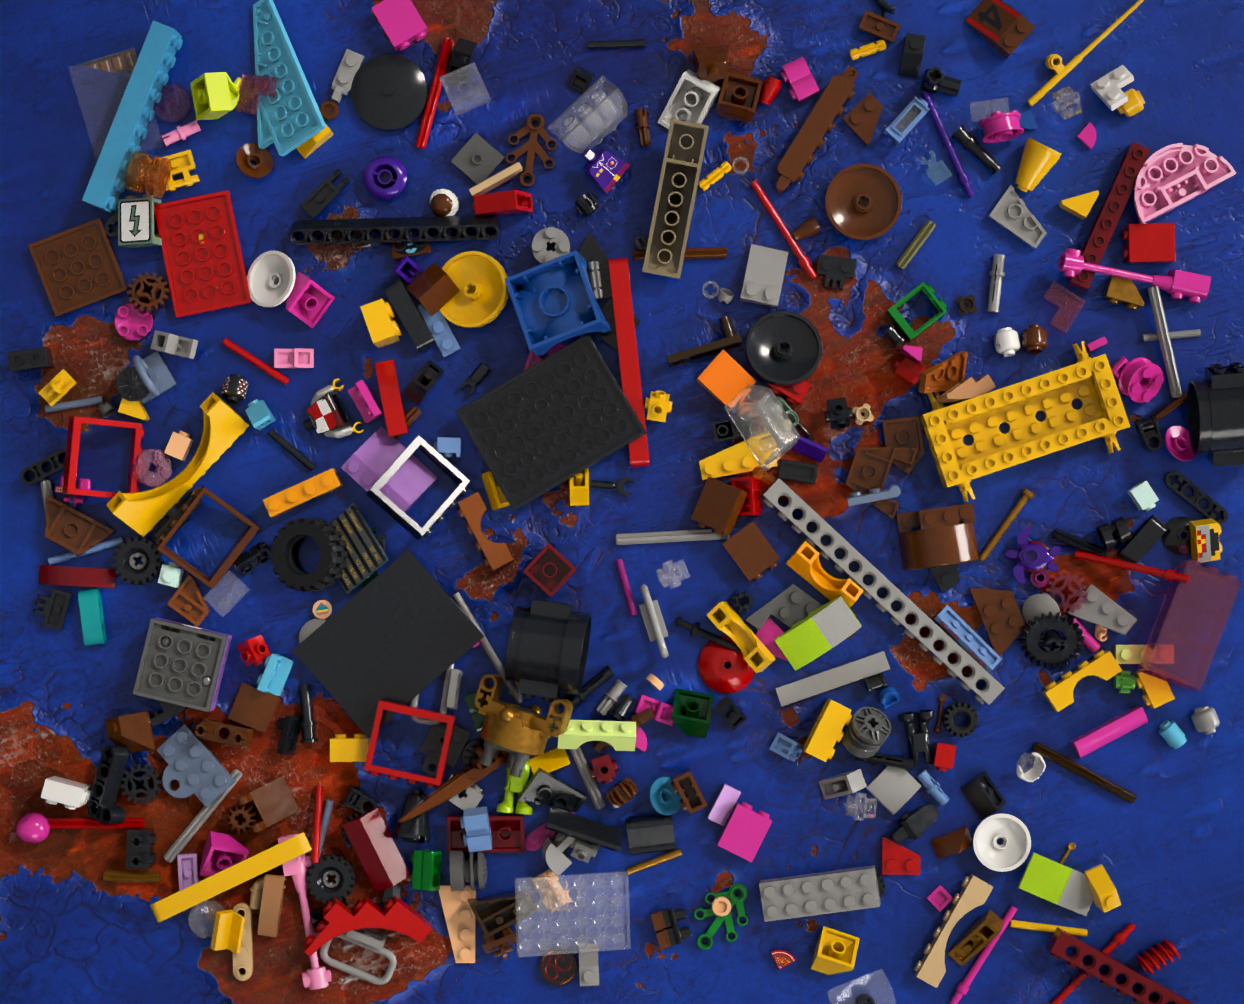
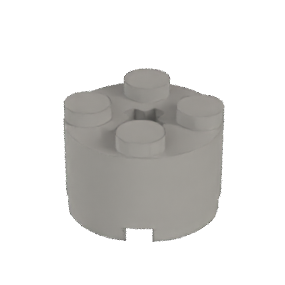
M554 227L540 230L532 241L533 256L539 264H543L570 253V242L567 235ZM550 244L552 246L554 244L555 251H547V245Z

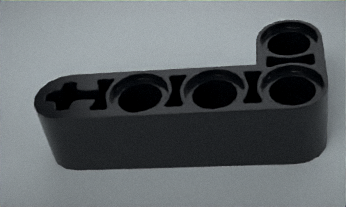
M399 276L382 284L384 292L418 351L420 352L435 344L436 342Z
M108 745L104 747L87 804L89 816L104 825L121 824L126 816L125 810L115 803L129 755L127 747L123 745Z

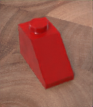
M905 357L903 360L899 358L893 365L895 370L892 374L911 387L919 380L921 372L927 369Z

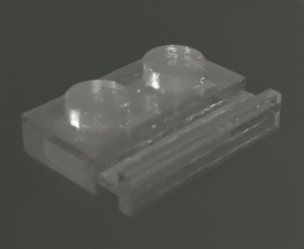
M229 570L214 589H211L203 599L222 617H225L251 589Z

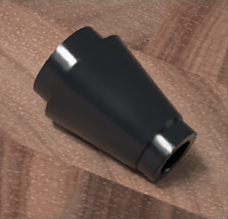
M625 693L610 709L609 715L616 721L626 720L635 699Z

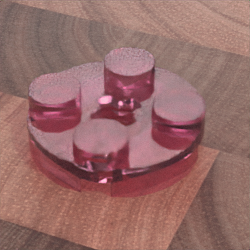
M150 448L137 454V459L132 469L139 483L149 487H157L164 484L171 477V461L163 450ZM151 462L153 465H156L155 472L148 470L151 467Z

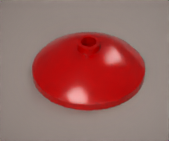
M720 636L721 638L726 639L737 646V644L729 636ZM710 641L700 653L698 661L700 676L708 687L717 692L734 693L740 691L750 683L755 671L744 660L742 652ZM727 661L731 663L729 669L724 667V663Z

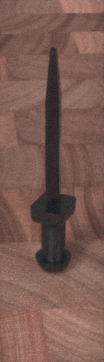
M683 617L675 619V626L689 630L692 637L698 634L726 648L741 652L740 648L732 642L699 628L701 623L695 622L691 624L682 620Z

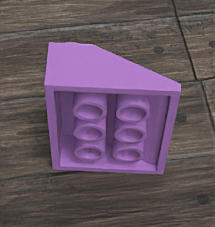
M381 426L353 453L341 468L368 492L406 448L395 438L389 437L388 431ZM411 454L380 491L406 513L438 477Z

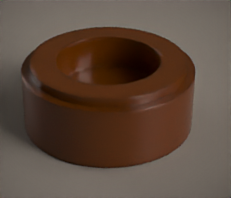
M332 100L324 101L320 105L322 117L326 120L337 118L339 115L338 105Z

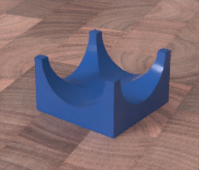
M576 250L505 279L529 350L539 358L547 356V351L569 338L590 332L606 333L611 331L609 323L603 316L594 296L587 274V261Z

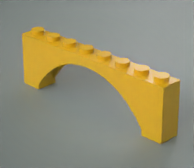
M213 392L200 405L204 417L202 438L196 454L186 468L169 482L154 489L137 493H122L119 491L106 504L115 516L142 537L149 533L160 519L165 517V514L179 502L180 498L193 487L194 483L206 473L213 463L218 461L219 457L232 446L233 442L249 426L238 413Z

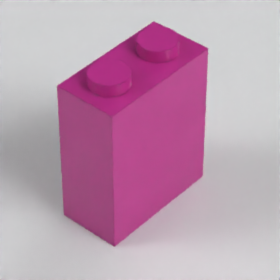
M383 0L371 8L396 51L399 49L400 51L405 50L412 41H419L427 36L426 33L429 32L411 0Z
M742 801L741 804L736 803L716 844L752 863L772 820L769 818L770 815L762 810L756 812L752 810V805Z

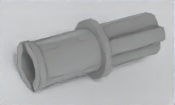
M617 679V682L610 691L605 693L606 696L596 710L600 714L606 715L613 704L618 702L617 699L628 686Z

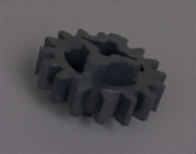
M138 763L137 768L132 765L130 766L131 771H124L127 776L122 777L124 784L120 785V788H125L122 795H129L127 801L134 799L135 805L139 801H141L142 805H145L146 800L151 803L153 802L152 797H159L156 792L162 791L163 788L159 787V784L163 782L158 780L161 773L155 774L156 767L149 769L148 763L144 767L142 763ZM138 771L146 772L143 776L135 774ZM152 778L154 781V787L151 785ZM144 780V784H143V785H144L145 787L140 788V787H139L140 783H139L138 781ZM129 782H132V790L130 789ZM141 792L148 794V796L140 797L137 795Z

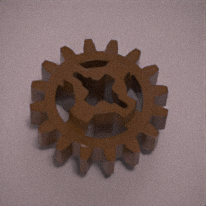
M146 272L145 276L139 273V279L132 278L134 284H128V288L131 291H127V295L130 297V304L134 303V309L140 307L141 313L147 309L149 314H151L152 309L158 312L159 306L165 307L163 301H169L167 295L170 294V290L167 288V281L163 282L162 276L157 278L155 272L152 276H149V273ZM145 288L151 293L152 297L146 292Z

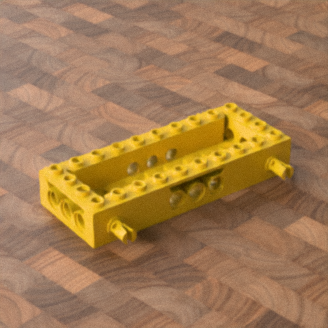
M1082 341L1079 343L1080 348L1077 343L1072 345L1078 359L1076 364L947 407L935 400V398L940 396L939 392H935V398L932 393H927L933 410L921 415L920 420L943 489L956 485L960 488L963 502L968 501L967 493L971 500L976 499L970 485L972 479L1101 436L1105 439L1109 454L1114 453L1113 446L1116 451H1120L1121 448L1115 435L1116 431L1131 426L1106 354L1094 358L1089 357L1085 342ZM1074 399H1079L1082 403L1081 408L1078 410L1072 407ZM1037 411L1045 413L1044 421L1040 422L1036 419ZM1001 423L1009 425L1008 433L1003 434L1000 432L999 426ZM965 435L972 436V445L967 446L963 443Z

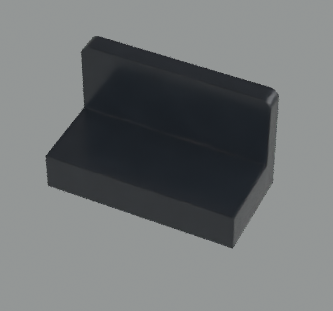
M982 771L972 781L960 787L982 819L997 812L1006 803L985 771Z

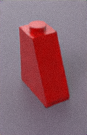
M509 190L474 195L473 209L475 215L479 216L533 213L532 194L519 190Z

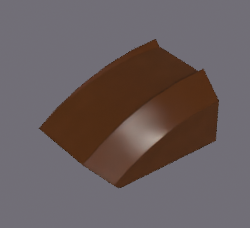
M727 71L716 112L721 117L743 121L744 123L753 121L763 80L738 72Z

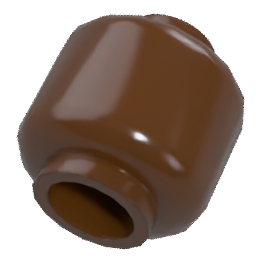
M1038 324L1029 325V328L1022 332V347L1030 354L1042 353V350L1047 347V331Z

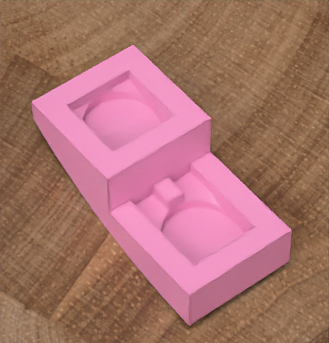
M274 349L273 368H314V349Z

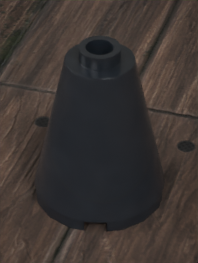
M413 789L412 793L407 794L398 820L427 796L423 794L422 790ZM426 811L405 822L400 823L397 821L392 838L398 840V837H401L403 841L412 843H425V841L430 843L429 812Z

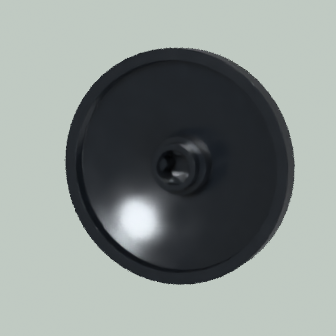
M382 54L369 59L358 69L352 81L351 98L356 112L368 125L383 131H396L410 126L421 116L427 103L428 89L424 75L415 63L400 55Z
M776 311L761 317L752 326L746 339L745 353L751 369L759 378L776 386H793L804 382L816 371L822 357V341L815 326L802 315L790 311Z

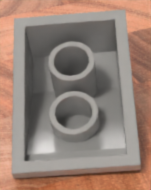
M751 244L739 300L777 308L788 252Z

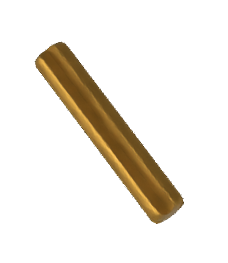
M105 870L103 880L159 883L161 881V873Z

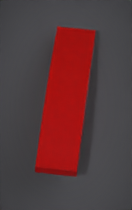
M394 359L375 363L388 435L393 437L407 434L408 429Z

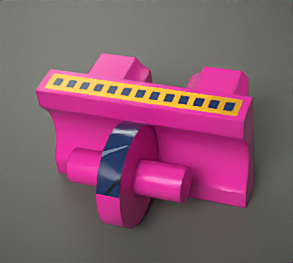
M61 476L59 487L56 486L55 492L62 493L63 476ZM79 478L78 489L91 490V479ZM78 495L64 496V502H70V507L76 508L77 503H84V498H78Z

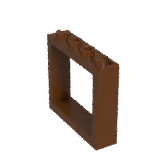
M202 485L191 494L193 498L189 503L185 502L179 510L181 512L177 519L173 518L169 522L167 532L165 534L161 533L155 542L157 543V550L211 589H214L260 527ZM204 494L248 525L209 577L165 546Z

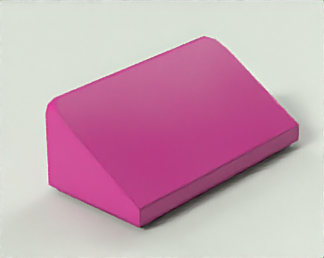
M904 345L899 349V353L904 357H908L918 364L921 363L922 347Z

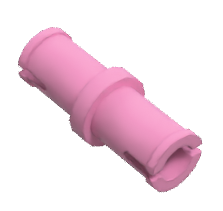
M194 120L180 127L179 125L176 127L177 129L161 136L167 147L181 139L183 141L186 140V137L201 131L197 120Z

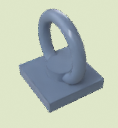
M158 351L144 359L138 355L133 356L132 362L134 365L130 367H135L141 380L150 391L141 400L143 404L177 385Z

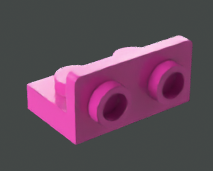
M358 381L355 383L356 386L348 390L366 423L383 415L365 381Z

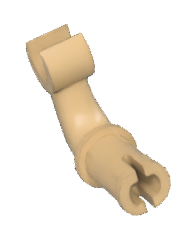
M265 876L256 880L249 889L251 891L249 908L260 909Z

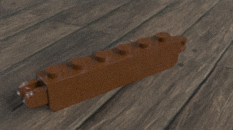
M849 66L841 76H833L776 169L777 175L780 176L775 186L777 193L784 192L790 183L794 185L796 181H801L805 174L802 171L805 165L810 166L815 158L813 155L815 149L820 150L825 142L823 136L826 132L830 134L835 126L833 120L836 116L840 118L845 110L843 104L846 100L850 102L855 94L853 90L854 82L859 71Z

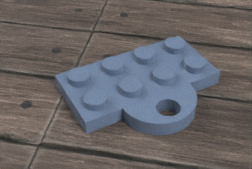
M184 724L157 749V752L169 764L163 772L162 782L165 790L173 797L187 798L195 794L205 807H209L236 782L187 724ZM173 780H177L180 784L179 789L176 791L171 789V782Z

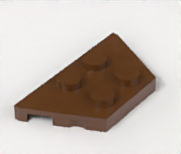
M49 495L46 497L45 539L80 556L113 534V529Z
M969 588L991 646L1001 656L1023 631V627L1026 626L1013 592Z

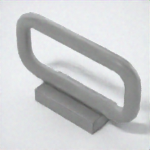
M642 584L640 591L644 604L639 605L650 642L656 640L661 657L667 658L669 654L664 638L669 635L658 600L652 601L647 585Z
M454 663L445 672L440 713L447 714L448 708L457 710L462 671L454 669ZM419 694L411 700L410 706L418 707ZM411 716V718L419 724L438 725L442 723L439 721Z
M365 928L349 931L337 937L388 958L389 965L383 977H376L329 957L327 952L332 939L320 948V957L324 963L375 985H384L389 982L397 964L394 953L383 948L387 937Z

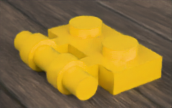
M191 150L153 160L158 178L167 179V183L161 184L163 192L168 190L172 192L177 190L176 188L186 185L189 187L193 186V183L200 182L198 174L190 176L189 171L196 169ZM183 173V179L174 181V175Z

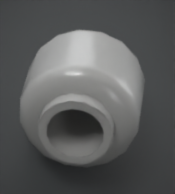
M1208 705L1194 709L1191 719L1196 731L1204 732L1205 735L1216 732L1215 728L1219 726L1220 721L1215 709L1208 707Z

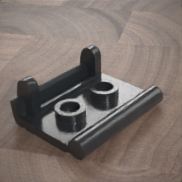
M654 815L638 818L629 816V819H626L630 855L676 850L672 815Z

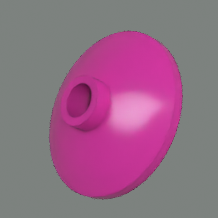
M1172 426L1167 429L1165 444L1169 452L1181 461L1193 459L1196 455H1194L1191 448L1188 430L1181 426Z

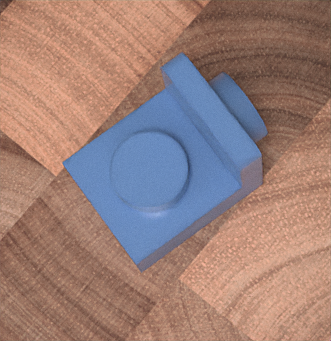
M778 732L769 749L795 762L802 753L803 745Z

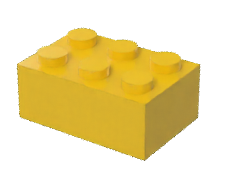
M383 299L360 306L374 345L381 348L400 341L399 336L402 334L398 324L392 319L395 317V314L388 302L385 303Z
M827 698L802 750L824 762L827 759L831 760L835 753L833 747L836 741L840 742L844 732L842 729L844 725H848L853 715L850 714L852 710Z

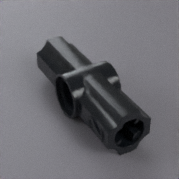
M192 490L178 504H175L165 514V518L153 529L151 533L156 538L161 533L165 534L167 532L169 522L173 518L177 519L181 513L179 510L185 502H190L193 498L191 496ZM200 499V501L196 504L193 510L189 513V515L186 517L183 523L179 526L178 530L181 529L189 521L190 516L194 513V511H196V509L202 505V503L204 502L202 499Z

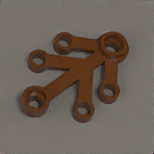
M536 113L528 116L526 126L508 137L509 144L516 146L522 137L530 133L529 140L514 152L506 155V162L513 165L520 156L527 152L525 172L520 175V183L524 187H531L535 183V176L532 173L535 152L543 161L545 169L551 170L555 166V161L549 158L537 142V136L539 134L543 138L549 151L557 149V141L552 139L544 129V118ZM535 120L539 122L537 127L532 125V122ZM512 137H517L518 140L517 142L512 143L510 139ZM549 142H554L555 147L550 148L548 146ZM510 155L515 157L513 162L508 161ZM549 160L553 162L551 167L546 166V162ZM530 177L531 182L525 183L524 178Z

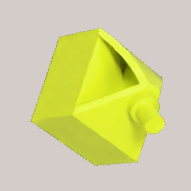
M226 72L204 73L192 81L190 86L196 120L219 119L232 111L239 101L240 86L244 80L237 77L233 83Z

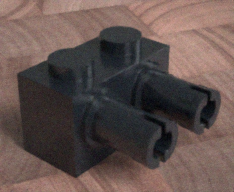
M154 828L127 829L126 869H150L155 864L156 853H153V845H156L157 836L154 833Z

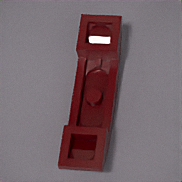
M40 565L39 584L116 588L117 575L115 573L116 569Z

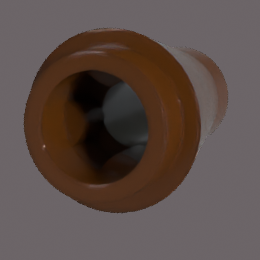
M808 217L792 233L795 239L799 241L800 239L818 234L821 228L815 217Z

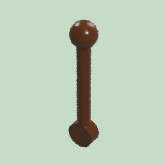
M945 694L939 695L940 705L937 724L934 727L935 733L941 732L940 724L943 705L947 699Z

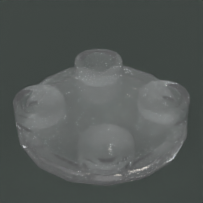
M203 901L193 906L189 912V927L200 938L211 937L216 912L224 911L225 909L216 901Z

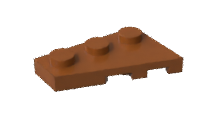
M962 350L921 372L918 392L947 391L961 380H964L968 352Z

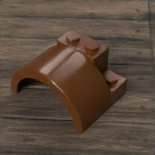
M973 503L895 514L904 571L979 560L974 528L975 515ZM913 527H919V530L911 531Z

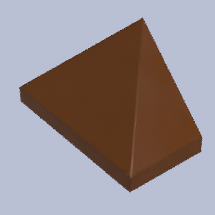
M967 826L931 839L938 858L958 854L973 845Z

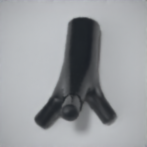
M875 0L881 8L882 17L886 18V11L892 15L895 14L893 11L896 8L895 6L888 4L885 0Z

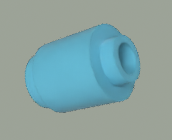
M1166 720L1159 726L1160 730L1158 733L1170 747L1178 749L1186 743L1185 734L1174 721L1169 722V720Z

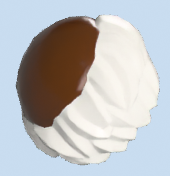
M437 189L430 196L429 203L435 215L439 217L454 216L458 211V197L452 191Z

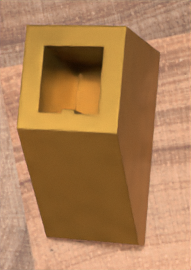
M1109 276L1103 298L1108 299V303L1115 305L1122 303L1131 310H1137V308L1140 309L1144 306V301L1131 279Z

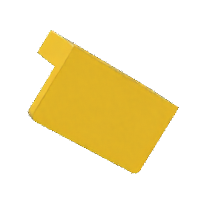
M232 909L217 911L210 948L214 951L228 949L235 954H239L245 917Z

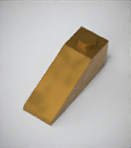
M989 909L948 952V955L959 965L964 966L1001 932L1004 921Z

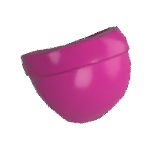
M31 812L24 815L16 825L17 836L29 843L42 842L47 838L50 831L47 818L39 812Z

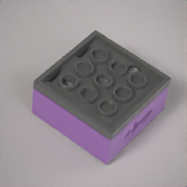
M151 618L133 694L205 712L215 710L233 635L167 619Z

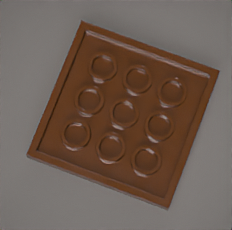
M101 218L28 245L56 317L128 290Z

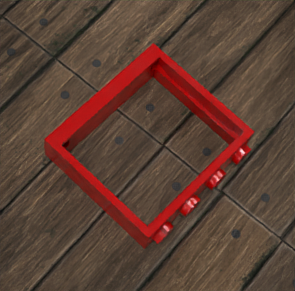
M70 416L62 494L113 498L117 494L115 492L75 489L81 423L132 429L127 493L139 492L137 477L140 476L141 468L138 465L139 458L142 456L140 443L144 436L142 423Z
M379 700L364 770H369L368 774L380 776V773L388 774L387 778L398 780L399 777L406 778L408 783L417 784L420 781L425 782L427 787L436 788L437 785L440 786L443 781L456 716ZM384 710L447 723L436 778L372 764Z

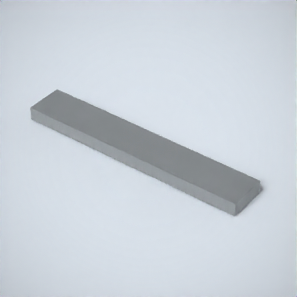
M881 651L777 687L775 690L782 707L889 670L890 666L885 652Z

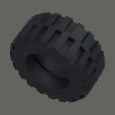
M298 518L286 523V527H281L278 530L279 536H275L273 539L274 547L270 549V553H273V558H270V561L275 566L273 568L274 573L279 574V581L286 583V587L300 592L325 590L328 586H333L336 583L335 578L342 576L343 572L341 570L346 568L347 564L344 560L345 557H348V552L344 550V547L347 546L346 542L341 540L343 536L341 532L335 531L336 526L332 523H327L323 519ZM307 537H312L320 549L319 563L311 573L304 571L298 561L299 546Z

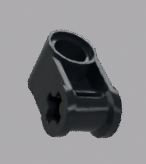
M1151 414L1148 418L1142 420L1135 419L1134 425L1144 450L1150 453L1159 450L1163 445V439L1155 415ZM1150 438L1156 440L1157 445L1155 448L1149 446L1148 441Z
M349 785L347 795L341 800L343 805L362 814L368 812L365 808L367 801L372 802L374 808L378 807L379 809L377 799L352 785Z

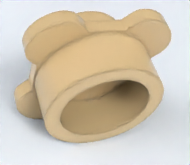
M867 403L852 409V413L856 417L855 422L858 425H862L866 421L871 422L874 419L870 411V405Z

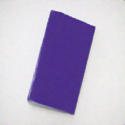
M796 433L792 434L787 445L789 449L817 462H822L828 452V448Z

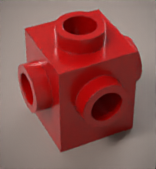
M262 634L237 645L246 667L252 664L255 667L265 663L264 658L271 655Z

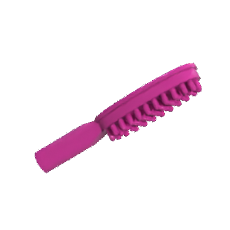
M543 824L527 836L525 848L529 851L542 848L547 837L552 840L557 832L545 829V824Z

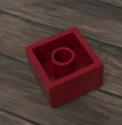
M548 543L523 572L550 597H553L577 571V568Z

